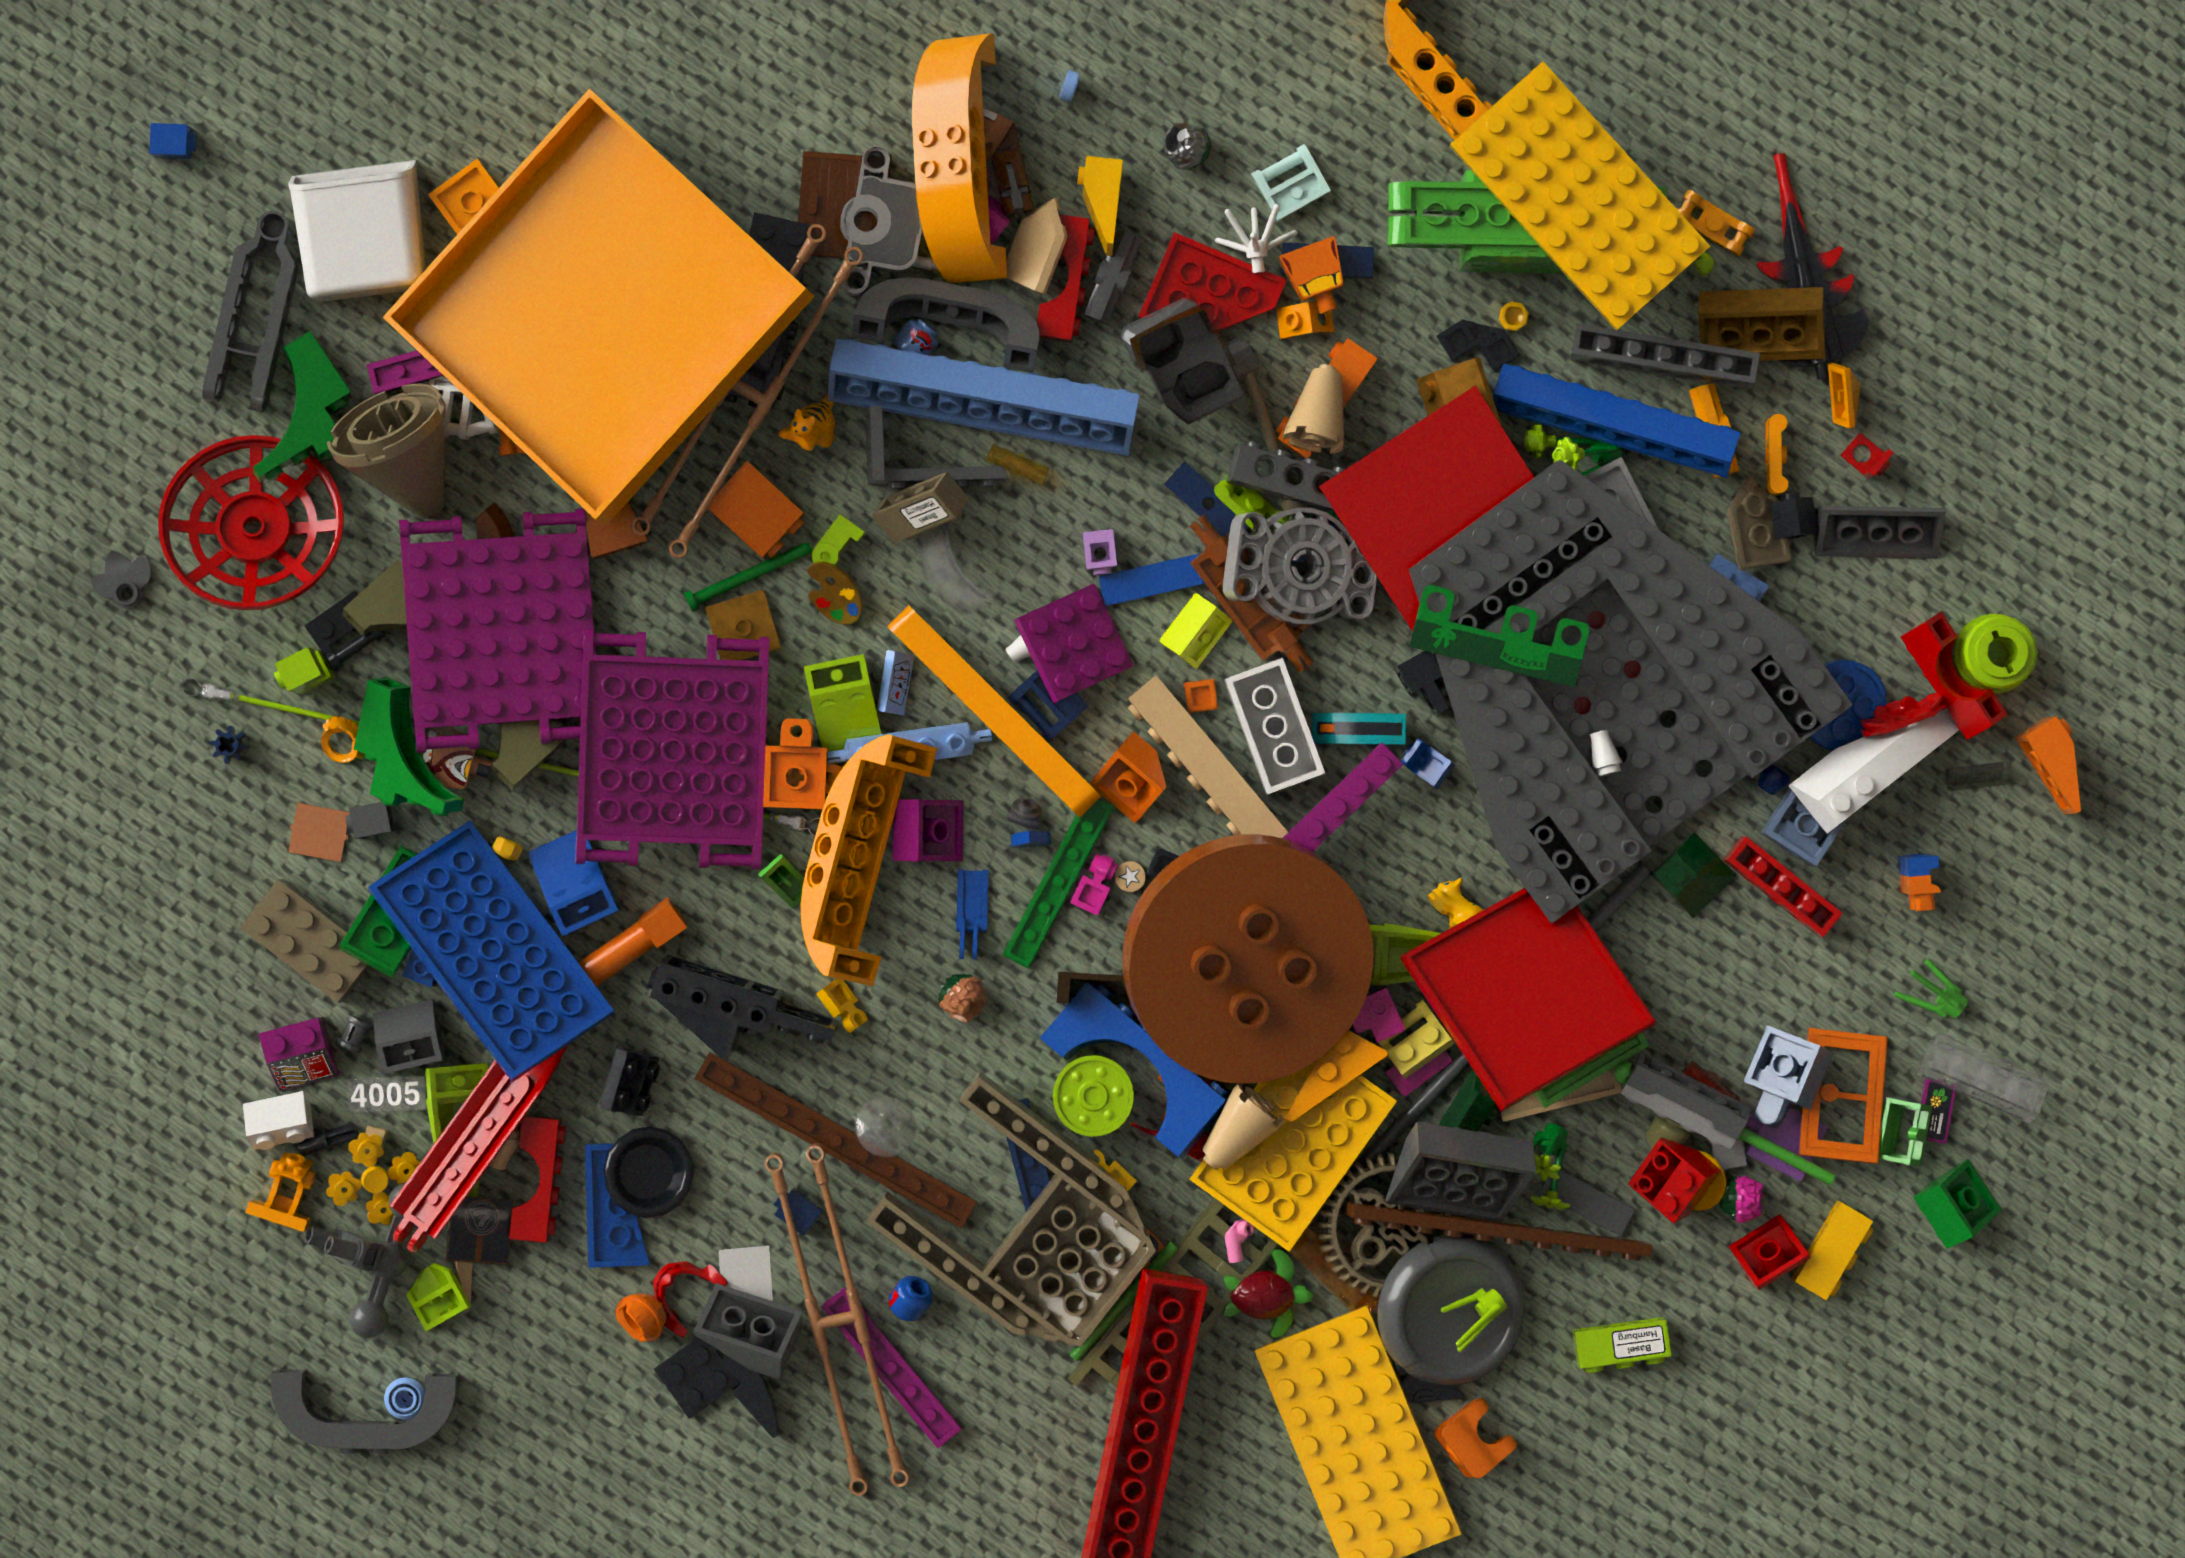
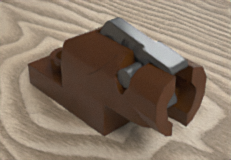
M1014 122L991 156L997 187L1006 217L1015 216L1014 209L1023 208L1024 214L1034 210Z

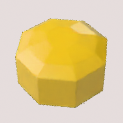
M1510 301L1501 307L1498 321L1505 330L1517 332L1527 325L1529 312L1523 303Z
M500 835L497 836L492 847L496 854L513 861L518 860L523 850L522 845Z

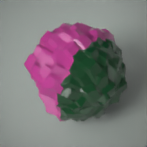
M1737 1175L1732 1176L1726 1182L1725 1194L1720 1201L1719 1207L1722 1208L1725 1214L1730 1216L1731 1220H1735L1738 1223H1746L1749 1220H1753L1762 1214L1763 1205L1760 1203L1763 1197V1185L1746 1177V1175L1741 1177Z

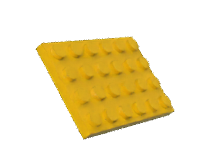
M1315 1062L1286 1077L1259 1082L1254 1088V1091L1274 1107L1271 1113L1276 1118L1281 1114L1285 1120ZM1361 1075L1349 1082L1347 1086L1312 1108L1301 1118L1296 1119L1294 1122L1285 1120V1123L1278 1131L1227 1169L1219 1167L1216 1170L1203 1159L1189 1180L1290 1252L1394 1108L1397 1100Z

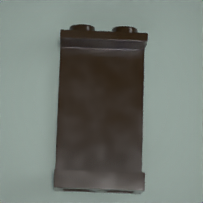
M1058 972L1056 1003H1069L1070 979L1124 982L1123 975Z

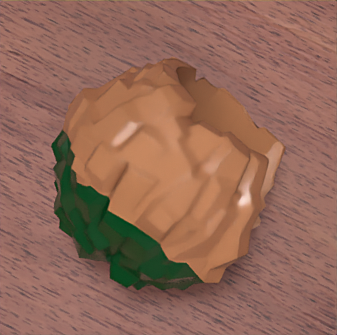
M971 974L952 975L946 978L945 984H941L938 1000L940 1008H943L944 1012H949L951 1018L958 1019L961 1022L968 1023L975 1016H978L987 1001L985 997L986 992L982 987L981 980L973 977Z

